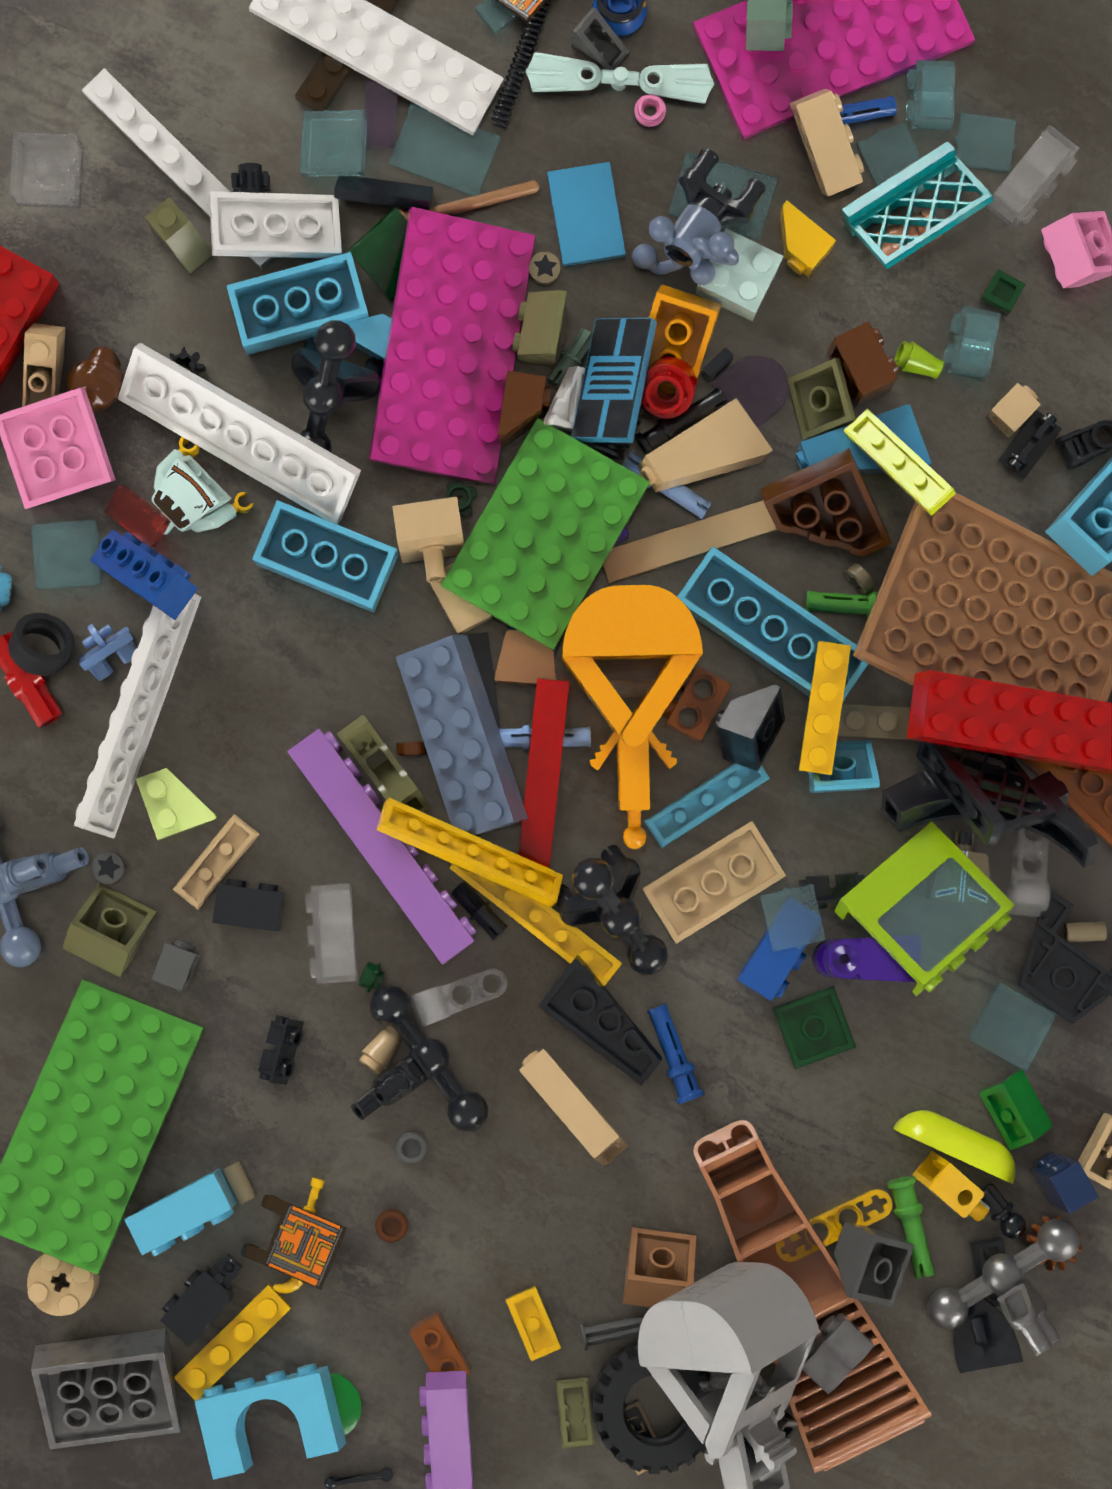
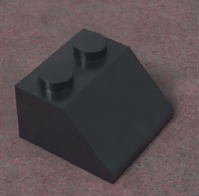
M772 685L732 699L726 710L720 711L715 727L718 729V743L721 745L723 759L755 771L760 769L785 721L780 686Z

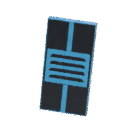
M653 318L595 319L571 435L572 438L580 442L633 443L657 325Z

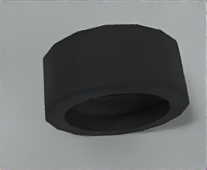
M35 612L25 615L17 621L8 643L9 654L15 664L24 671L34 675L49 676L58 673L66 666L74 647V638L69 627L58 617L47 613ZM31 633L46 636L56 644L59 653L43 655L35 652L27 646L23 636Z

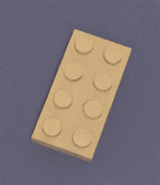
M751 821L643 887L642 891L674 943L677 944L781 880L786 874L755 824Z

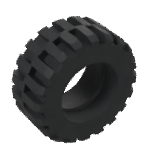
M631 1344L624 1347L625 1351L619 1355L615 1353L609 1359L610 1363L607 1367L601 1369L597 1376V1385L593 1388L592 1413L597 1431L607 1450L609 1449L618 1461L627 1463L633 1470L639 1472L641 1469L648 1470L649 1474H660L661 1470H668L669 1473L679 1471L678 1466L687 1463L689 1466L696 1461L695 1456L700 1451L704 1453L707 1450L705 1443L702 1444L684 1419L675 1430L656 1438L644 1436L631 1427L625 1415L626 1396L636 1382L652 1374L647 1367H640L638 1345L634 1346ZM676 1369L695 1396L703 1392L699 1382L710 1381L711 1375L708 1371Z

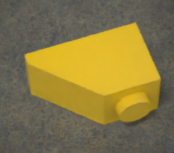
M786 200L780 212L784 258L788 260L787 265L799 275L804 273L810 277L833 249L836 240Z

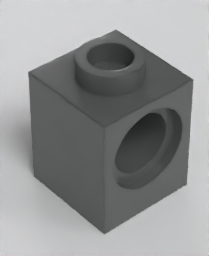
M175 939L174 944L165 943L151 980L180 991H186L200 954L192 951L194 945Z

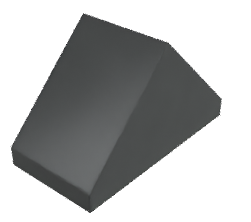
M592 7L572 31V48L590 62L595 63L600 70H615L630 52L596 8Z

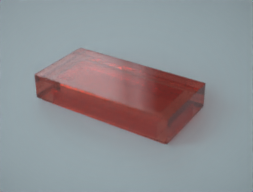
M119 485L104 511L151 548H156L171 522L162 513L124 485Z

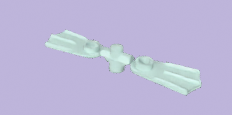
M535 52L531 63L526 69V75L532 92L592 90L601 81V83L611 84L612 88L617 91L624 90L627 85H640L641 89L650 95L705 104L714 86L708 64L648 66L639 75V72L627 71L625 67L621 66L615 70L602 69L600 71V68L590 61ZM584 70H589L592 72L593 77L587 80L581 76V73ZM652 74L658 76L659 82L651 84L648 81V76Z

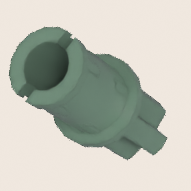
M583 328L580 329L567 350L561 351V359L546 378L553 386L556 383L558 384L556 387L559 389L569 367H582L581 361L589 351L592 332Z

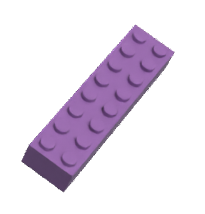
M318 728L288 750V754L441 964L447 963L475 942L472 935L477 931L466 916L459 919L453 911L458 905L447 890L440 893L434 884L439 880L428 864L425 863L421 866L415 858L419 854L418 850L414 846L377 831L381 816V810L377 806L381 802L380 798L369 784L363 787L359 782L358 778L362 776L361 772L349 757L343 760L339 754L343 748L330 731L324 734Z

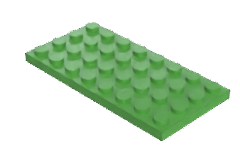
M82 979L0 1164V1236L99 1275L201 1037L203 1027Z

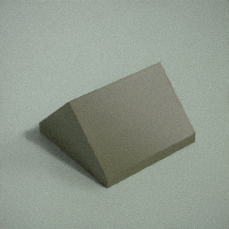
M834 358L787 379L803 440L845 427L856 420L839 358Z

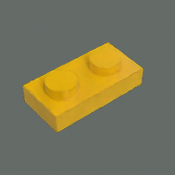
M536 1286L506 1298V1303L531 1361L561 1349L560 1342Z

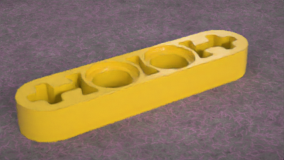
M874 1189L809 1221L812 1225L823 1223L827 1227L828 1234L823 1243L825 1246H828L838 1241L843 1228L839 1222V1215L844 1209L854 1210L857 1215L855 1224L867 1227L888 1216L892 1210L893 1203L888 1193L883 1190ZM874 1195L879 1199L885 1198L886 1203L882 1205L883 1211L878 1213L877 1210L873 1209L866 1212L870 1219L864 1221L863 1214L856 1206V1203L862 1201V1206L866 1207L873 1203L871 1197ZM807 1228L804 1229L805 1237L812 1248L806 1251L803 1244L795 1249L797 1254L791 1257L789 1253L783 1254L781 1252V1248L785 1246L784 1239L776 1242L775 1246L776 1253L782 1260L794 1262L820 1250L818 1246L808 1240ZM797 1232L786 1237L790 1238L792 1242L801 1239Z

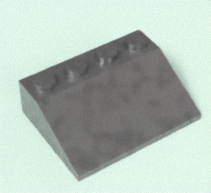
M167 1328L35 1346L31 1372L50 1450L181 1432L176 1383L173 1378L175 1376Z

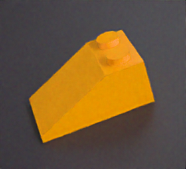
M661 284L656 292L649 318H653L657 325L648 367L660 358L676 357L688 363L698 379L722 304ZM668 381L660 383L661 389L665 393L673 394L676 392V387L673 383Z

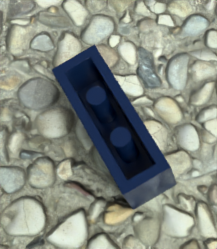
M1051 1152L1036 1161L1038 1166L1031 1169L1050 1204L1069 1214L1099 1198L1079 1161L1062 1154L1055 1156L1054 1152Z

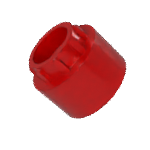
M663 357L654 361L648 367L641 399L645 409L652 415L665 419L683 414L690 407L697 391V377L694 370L688 363L676 357ZM664 381L673 383L676 387V392L673 394L665 393L661 389L660 383Z

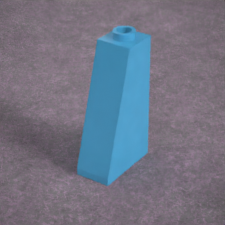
M910 404L876 415L882 423L929 466L932 464ZM849 425L800 442L798 446L799 452L795 453L798 466L802 470L850 448L862 475L885 473L845 435L844 429Z

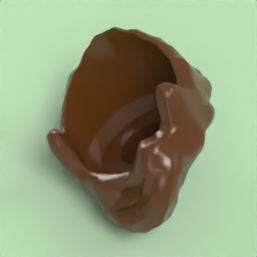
M97 347L92 351L89 359L76 364L68 373V391L85 387L93 413L106 410L114 401L118 400L123 373L120 369L121 363L116 353L106 347Z

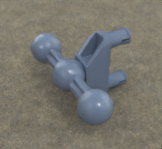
M75 848L63 854L50 852L12 859L3 863L0 855V916L6 931L0 942V954L5 962L14 967H27L38 959L41 951V940L35 931L23 926L15 899L19 894L62 881L68 872L87 865L89 858L84 848Z

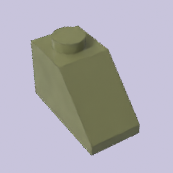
M170 197L145 216L150 228L190 275L214 257L212 256V250Z

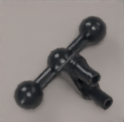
M330 320L321 325L315 333V338L307 339L305 346L294 352L291 358L292 370L297 379L305 386L303 389V402L310 411L306 429L298 434L331 453V440L325 433L329 415L340 409L344 402H358L374 397L380 390V377L384 367V362L380 359L374 365L376 360L374 357L367 360L365 367L343 361L352 355L356 346V338L350 325L339 320Z
M610 845L608 848L613 855H610L604 849L601 853V859L588 858L579 862L572 875L573 886L577 894L574 896L565 884H561L559 890L561 895H558L555 904L560 909L559 916L566 925L577 928L602 925L604 931L615 938H624L629 945L627 957L631 968L641 975H653L660 972L665 966L668 959L667 948L661 939L654 935H645L639 927L642 920L641 912L638 905L632 901L640 882L639 864L634 859L626 858L617 845Z
M392 985L377 989L370 1001V1012L373 1018L381 1025L393 1026L410 1048L408 1056L372 1082L371 1090L351 1105L354 1114L360 1120H363L382 1105L390 1106L417 1089L426 1080L432 1079L449 1101L447 1115L450 1123L458 1130L466 1132L481 1128L488 1117V1105L485 1098L478 1092L465 1091L448 1068L450 1054L447 1047L438 1039L426 1038L409 1016L411 1001L408 994L400 987Z

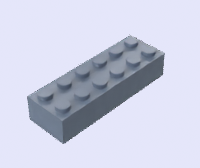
M451 635L396 656L451 825L475 836H480L528 819L468 636Z

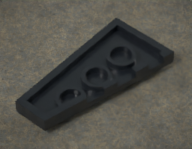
M579 955L575 957L538 1006L641 1086L662 1060V1056Z

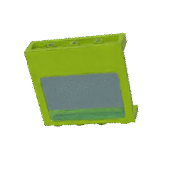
M931 821L842 897L834 912L842 920H845L851 914L917 982L912 992L918 996L925 989L929 993L943 981L940 975L947 969L954 972L966 960L963 956L970 949L974 952L978 951L989 940L986 935L992 929L999 932L1012 919L1008 914L1015 904Z

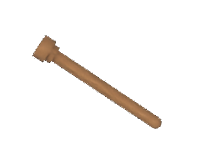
M532 180L431 207L429 211L451 216L536 193L539 190V184L537 181ZM398 209L400 213L408 221L409 210L403 211L402 209Z

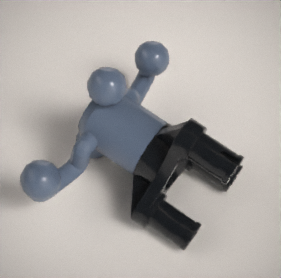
M702 148L691 167L685 169L679 178V183L684 189L688 205L675 224L667 217L658 216L649 225V234L652 239L664 242V251L669 260L658 262L654 247L649 244H640L632 253L634 264L641 269H648L655 275H665L687 266L691 269L690 275L695 283L699 285L709 284L715 277V267L710 261L703 259L709 258L716 264L730 266L736 265L739 262V254L734 249L732 236L726 232H720L723 225L734 223L748 224L754 215V207L766 191L765 184L756 178H749L738 198L731 199L732 192L728 188L722 194L721 190L724 185L716 184L712 188L706 181L709 173L715 164L718 163L719 157L714 151Z

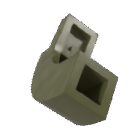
M361 715L337 733L385 800L390 797L423 813L432 808L364 715Z

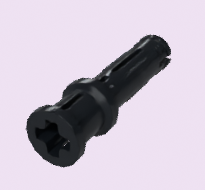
M716 388L702 399L691 404L680 416L669 419L661 418L657 421V425L643 434L640 432L635 434L636 442L646 456L722 408L728 402L721 390Z

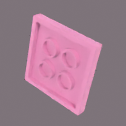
M80 387L0 414V437L25 509L116 480L85 387Z

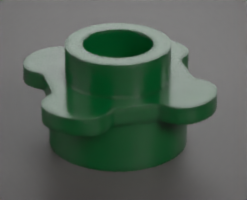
M457 481L449 482L446 486V498L461 496L462 501L458 502L459 512L463 517L469 516L472 513V501L477 496L476 488L473 486L466 487L465 485L458 484Z

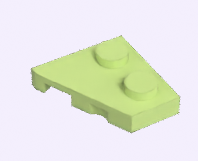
M168 768L136 779L157 840L217 820L216 814Z

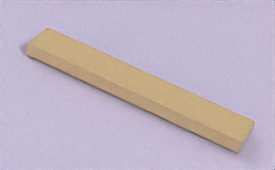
M762 500L612 548L603 564V569L608 584L708 553L712 546L718 550L777 531Z

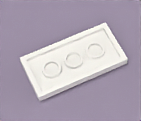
M210 191L212 256L329 258L342 254L338 199L334 198V195Z

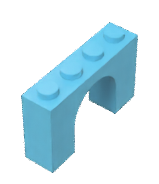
M316 1363L298 1367V1373L286 1375L285 1370L266 1375V1380L255 1382L254 1378H247L235 1382V1387L224 1389L223 1385H216L204 1389V1395L194 1402L213 1480L244 1473L253 1465L245 1432V1417L250 1405L258 1400L270 1399L281 1402L294 1413L300 1427L307 1458L340 1451L346 1445V1440L328 1366L317 1368Z

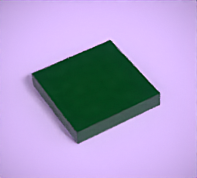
M397 208L390 211L347 250L351 252L352 257L389 300L396 295L408 223Z
M834 986L772 1007L794 1069L856 1048Z

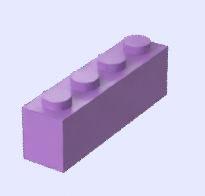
M466 1370L426 1373V1386H420L419 1388L420 1407H427V1415H422V1436H429V1444H424V1465H431V1473H426V1489H473Z

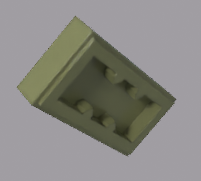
M588 1377L556 1380L562 1449L595 1446Z

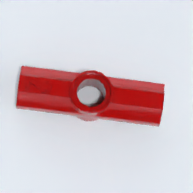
M12 632L1 635L0 667L6 675L4 679L15 697L23 702L38 728L41 729L44 726L50 725L63 715V712L47 688L45 677L28 673L16 665L9 654L8 648Z

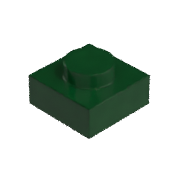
M997 269L981 300L1009 314L1020 296L1025 283Z

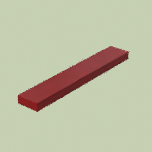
M537 678L524 807L528 819L522 821L519 855L550 869L570 681Z

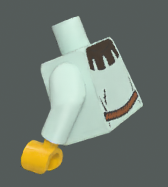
M181 437L179 440L180 448L178 450L174 449L157 466L154 481L155 493L152 496V502L161 513L153 521L154 527L165 535L174 526L182 532L191 529L195 532H202L222 526L235 518L236 512L241 514L250 512L254 503L247 507H241L238 503L239 499L247 495L246 492L238 493L233 504L228 503L232 498L193 459L199 453V446L195 444L191 449L184 448L189 442L184 437Z

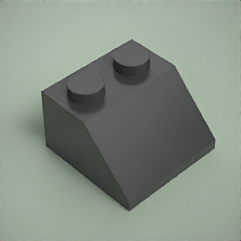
M845 1222L839 1235L834 1255L846 1296L893 1307L914 1244L885 1231Z

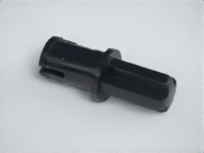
M466 882L460 883L452 891V896L471 915L469 919L471 921L474 919L492 940L496 939L508 927L488 906L490 902L487 901L485 903Z

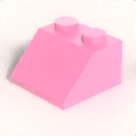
M1105 211L1071 213L1041 229L1045 249L1051 255L1055 266L1056 278L1061 283L1063 289L1080 287L1112 276V230Z

